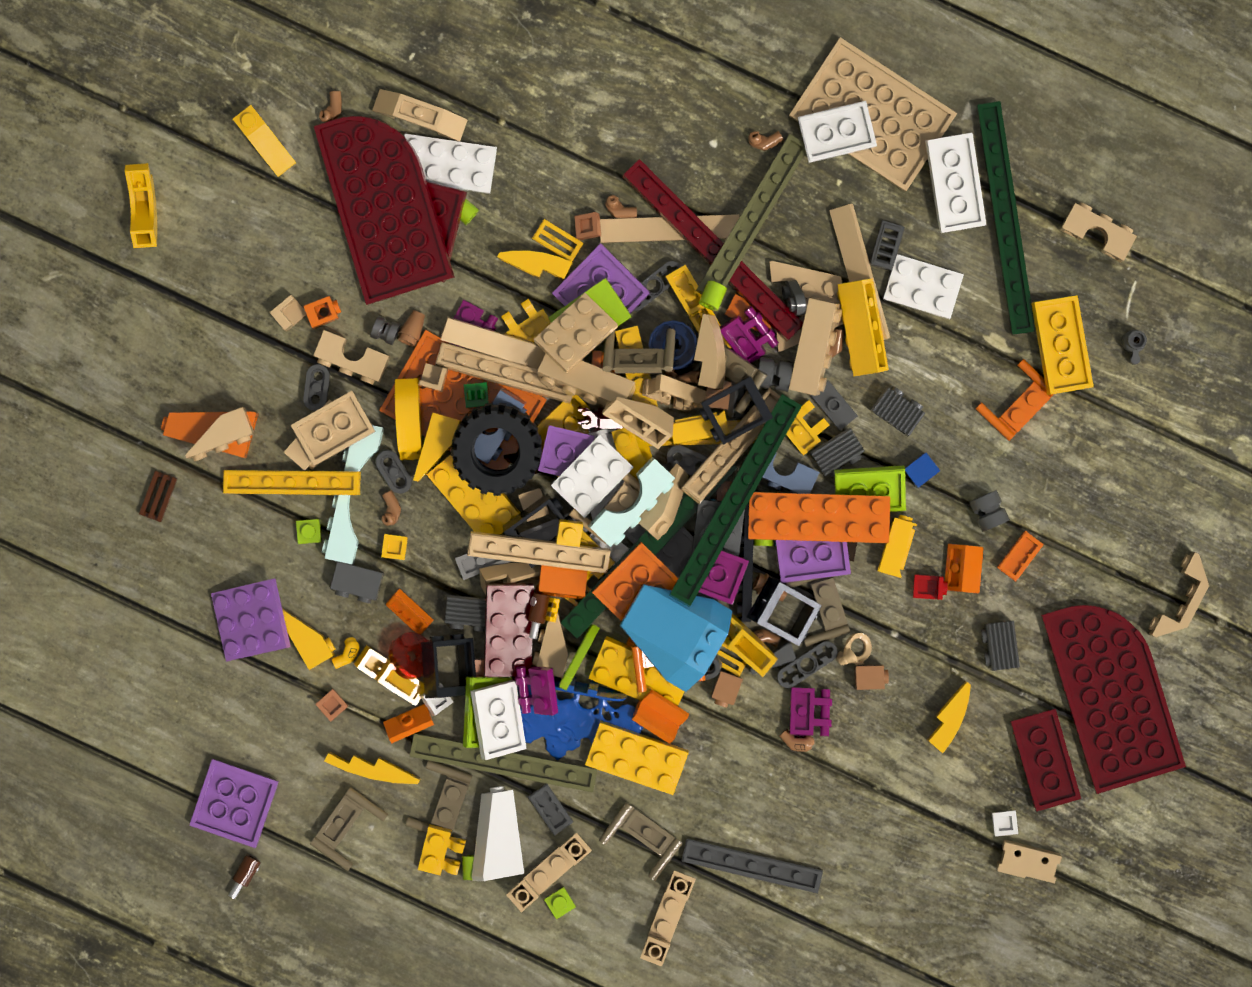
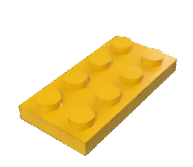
M1078 295L1031 303L1047 395L1094 387Z
M451 454L427 474L474 532L501 535L504 532L502 526L520 513L504 493H501V496H494V493L487 492L486 495L480 493L481 490L474 488V490L468 486L469 483L466 480L462 481L458 476V470L454 469L453 456Z
M606 636L588 678L638 700H641L651 690H654L678 706L684 694L683 690L666 681L655 666L644 668L647 691L637 692L631 646Z
M600 720L585 765L673 795L689 750Z

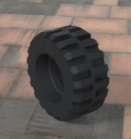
M492 402L485 404L483 407L478 406L474 408L471 413H467L464 416L452 439L451 456H453L454 469L458 470V476L462 481L466 480L470 488L473 490L477 488L481 490L480 493L487 495V492L494 493V496H501V493L507 492V494H510L517 488L521 489L529 479H532L540 462L542 440L541 435L538 433L537 425L532 423L530 416L526 412L523 414L519 411L520 408L514 405L513 407L506 406L507 403L500 402L499 405H493ZM489 428H501L507 430L516 438L519 453L516 461L510 467L495 470L480 463L475 455L474 448L476 439L483 431Z

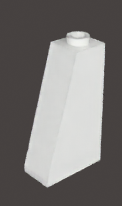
M504 786L492 787L490 792L481 794L472 881H487L524 874L513 790H504Z

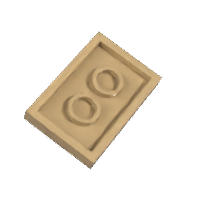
M584 293L534 338V342L561 369L568 373L618 327V324Z
M353 391L348 392L291 425L313 466L320 464L376 432Z

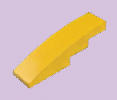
M685 264L665 277L699 335L703 314L714 316L715 314L712 310L699 304L702 294L696 291L698 285ZM722 335L724 345H726L730 349H733Z
M329 752L324 762L346 772L369 779L402 784H418L421 778L381 757L378 758L374 765L357 755H353L349 762Z

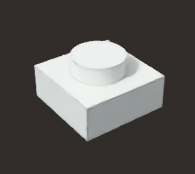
M425 693L420 696L432 716L437 715L453 703L451 697L425 698Z
M1015 810L992 812L994 836L1018 834Z

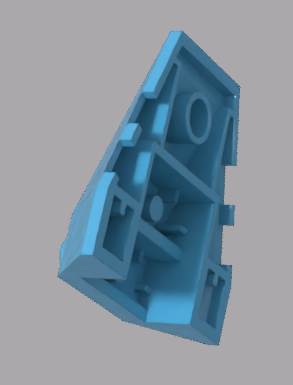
M643 584L620 626L666 681L687 692L706 674L729 633L732 610L714 599L696 596L691 606L687 607L669 596L672 590Z

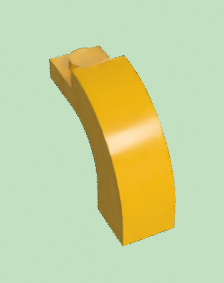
M149 164L125 165V176L130 197V234L133 248L157 247L156 197Z
M418 378L395 379L396 433L400 460L419 459L423 448Z

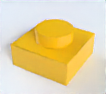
M559 519L556 544L580 547L583 522Z
M384 534L381 557L405 560L408 537Z

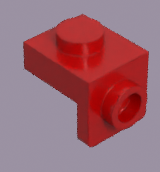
M914 575L912 598L942 600L943 595H947L948 582L944 581V576Z

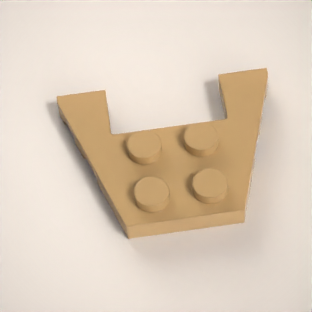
M769 261L771 283L796 279L804 293L806 309L809 298H817L839 303V309L842 310L841 302L837 295V284H842L841 276ZM805 314L799 315V319L804 323ZM842 318L839 323L835 324V328L843 325ZM802 327L788 341L776 331V337L779 342L777 345L778 352L799 344Z

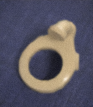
M863 633L852 634L844 645V651L837 653L836 661L840 665H847L849 663L855 665L864 664L872 650V644L868 636ZM856 638L861 639L864 644V651L858 657L851 650L852 642Z

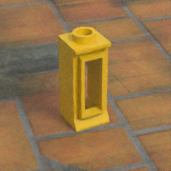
M722 411L719 415H717V412L713 413L724 435L729 434L725 411ZM702 415L678 419L673 424V436L668 441L673 440V445L713 438L710 432L713 426L710 420L705 421Z
M899 515V518L894 517L892 519L889 529V543H885L877 569L878 572L901 578L900 570L904 569L915 532L912 527L917 526V524L912 523L913 518Z

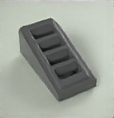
M882 220L870 260L871 266L887 271L893 270L904 226ZM885 228L897 231V236L884 233ZM882 238L895 240V244L883 242ZM880 246H883L886 248L893 249L892 253H888L879 250ZM877 255L888 257L890 261L877 259Z
M790 641L773 651L778 660L771 668L796 659ZM752 667L750 668L752 674L757 673Z

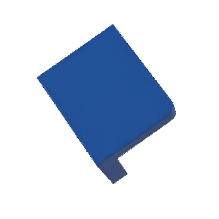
M927 453L922 454L905 468V472L914 482L916 488H919L940 472Z

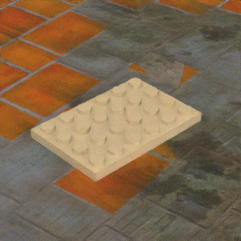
M840 37L789 117L798 122V117L866 101L877 147L849 153L848 155L906 192L928 159L925 140L942 138L957 113Z

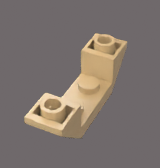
M383 89L379 90L372 110L393 119L398 118L437 132L438 135L458 142L461 141L468 121L446 109Z
M1191 552L1190 555L1186 554L1180 565L1183 568L1181 573L1196 580L1197 583H1192L1188 589L1186 596L1189 598L1185 605L1181 604L1175 615L1178 618L1177 621L1163 614H1159L1158 617L1154 616L1148 626V629L1151 630L1150 636L1159 637L1189 626L1209 587L1198 553Z
M575 833L530 871L506 896L522 913L539 898L540 894L573 865L575 866L592 849L578 833Z
M675 870L673 871L640 956L641 959L662 967L671 939L696 878Z

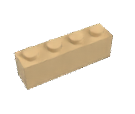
M809 298L789 390L814 396L820 395V391L824 392L827 378H824L825 369H829L832 355H829L830 346L835 345L837 332H834L835 324L840 322L842 315L839 303Z
M545 354L537 371L538 379L543 385L548 387L556 386L561 388L567 395H578L583 397V400L592 405L598 403L605 406L604 408L616 397L631 400L635 392L634 381L612 372H605L602 368L582 360L566 373Z

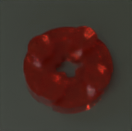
M408 632L400 635L391 643L388 655L389 661L393 663L396 668L395 672L399 676L409 680L424 676L421 642L430 640H427L421 634ZM413 651L416 659L411 661V657L407 655L408 652Z

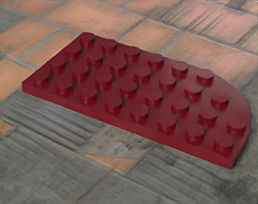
M362 116L342 117L313 126L366 305L455 278L420 159L405 136L389 124Z
M1090 605L1070 606L1041 615L1095 793L1099 794L1186 767L1151 651L1138 629L1118 613Z

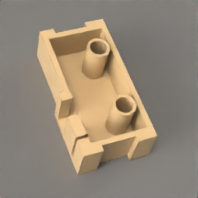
M660 374L655 378L644 380L642 396L664 403V405H670L671 395H673V408L689 412L695 408H702L700 402L706 399L707 391Z
M1003 840L1001 861L998 860L996 867L998 872L1022 878L1027 876L1055 883L1057 864H1060L1062 858L1060 853Z

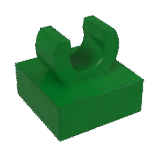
M487 382L464 384L466 408L483 407L489 403Z

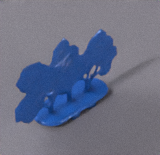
M575 676L567 690L559 687L562 678L554 677L555 690L574 693V696L571 699L561 701L557 699L558 713L553 716L534 714L533 705H530V713L523 714L521 710L525 743H532L534 740L544 737L547 745L546 750L558 761L566 755V751H573L578 748L582 738H588L592 743L600 720L640 734L643 727L631 720L635 711L634 706L627 704L614 709L607 702V700L624 701L627 695L611 688L601 687L598 682L590 680L589 684L577 682V677ZM528 684L529 695H532L531 685ZM580 695L598 698L599 702L596 707L586 709L578 703ZM603 707L605 708L606 712L609 711L611 715L610 721L605 720V718L603 717ZM595 709H599V714L594 715ZM614 712L619 713L618 718H615Z

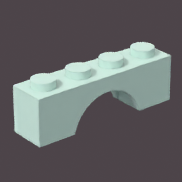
M653 457L636 473L640 491L635 503L623 511L616 512L603 509L588 525L610 547L613 544L617 546L626 536L623 533L629 527L634 528L642 519L640 515L645 510L650 511L658 502L656 498L662 492L666 494L674 485L672 481L675 477Z

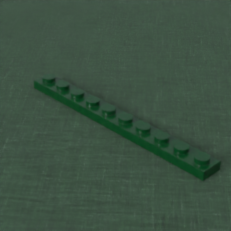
M1001 101L978 104L977 112L1011 335L1035 332Z
M781 394L771 412L773 418L764 424L669 594L670 597L687 607L691 606L800 411L801 404Z
M733 465V467L726 473V475L719 481V483L712 489V491L705 497V499L708 500L713 495V493L737 469L735 465ZM683 493L675 520L668 531L659 540L646 531L562 620L561 624L578 639L607 608L592 591L640 542L656 555L697 512L698 503L686 493Z

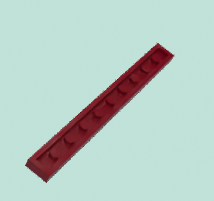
M639 159L622 177L711 265L724 243ZM741 261L728 283L788 341L803 326V322L793 312H790L789 308Z

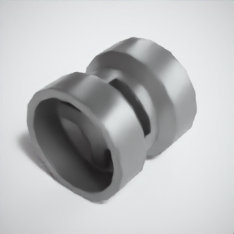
M378 316L370 337L383 339L385 343L393 345L401 324L387 322L384 317Z

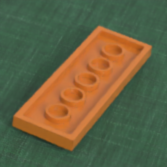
M754 492L749 500L748 539L889 543L890 496Z

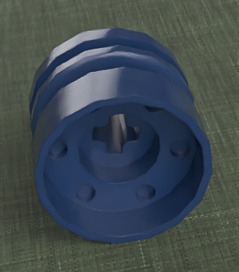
M674 320L663 322L650 335L649 349H665L666 330L674 329L676 331L675 342L677 339L679 340L681 349H676L674 352L673 370L685 369L695 362L694 357L699 336L694 328L686 323Z

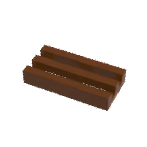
M155 471L139 515L162 522L178 479ZM161 477V483L159 485L150 512L148 513L146 512V510L148 508L158 478ZM169 480L171 483L159 515L156 516L154 515L165 484Z

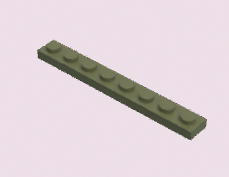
M791 134L788 135L696 289L698 293H703L708 281H714L726 287L805 155L806 151L803 141Z
M414 733L410 757L592 793L597 775V769L518 753H510L483 760L481 759L480 748H465L462 742Z

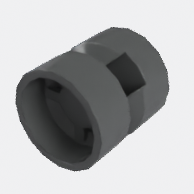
M760 357L758 369L767 374L760 388L769 389L771 386H774L775 390L788 392L793 362L780 360L778 363H775L774 359Z
M997 490L969 502L974 514L979 515L977 521L982 532L1010 520L1005 508L1000 507L1002 501Z

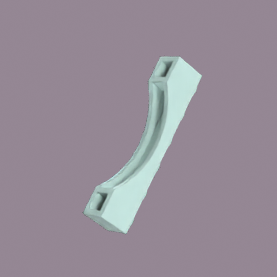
M372 425L376 432L351 445L349 449L346 448L344 450L342 462H346L344 471L360 472L366 462L379 451L384 431L383 427ZM334 495L332 507L336 508L334 517L330 516L327 530L331 532L329 540H324L322 553H325V559L354 564L359 541L350 520V495Z

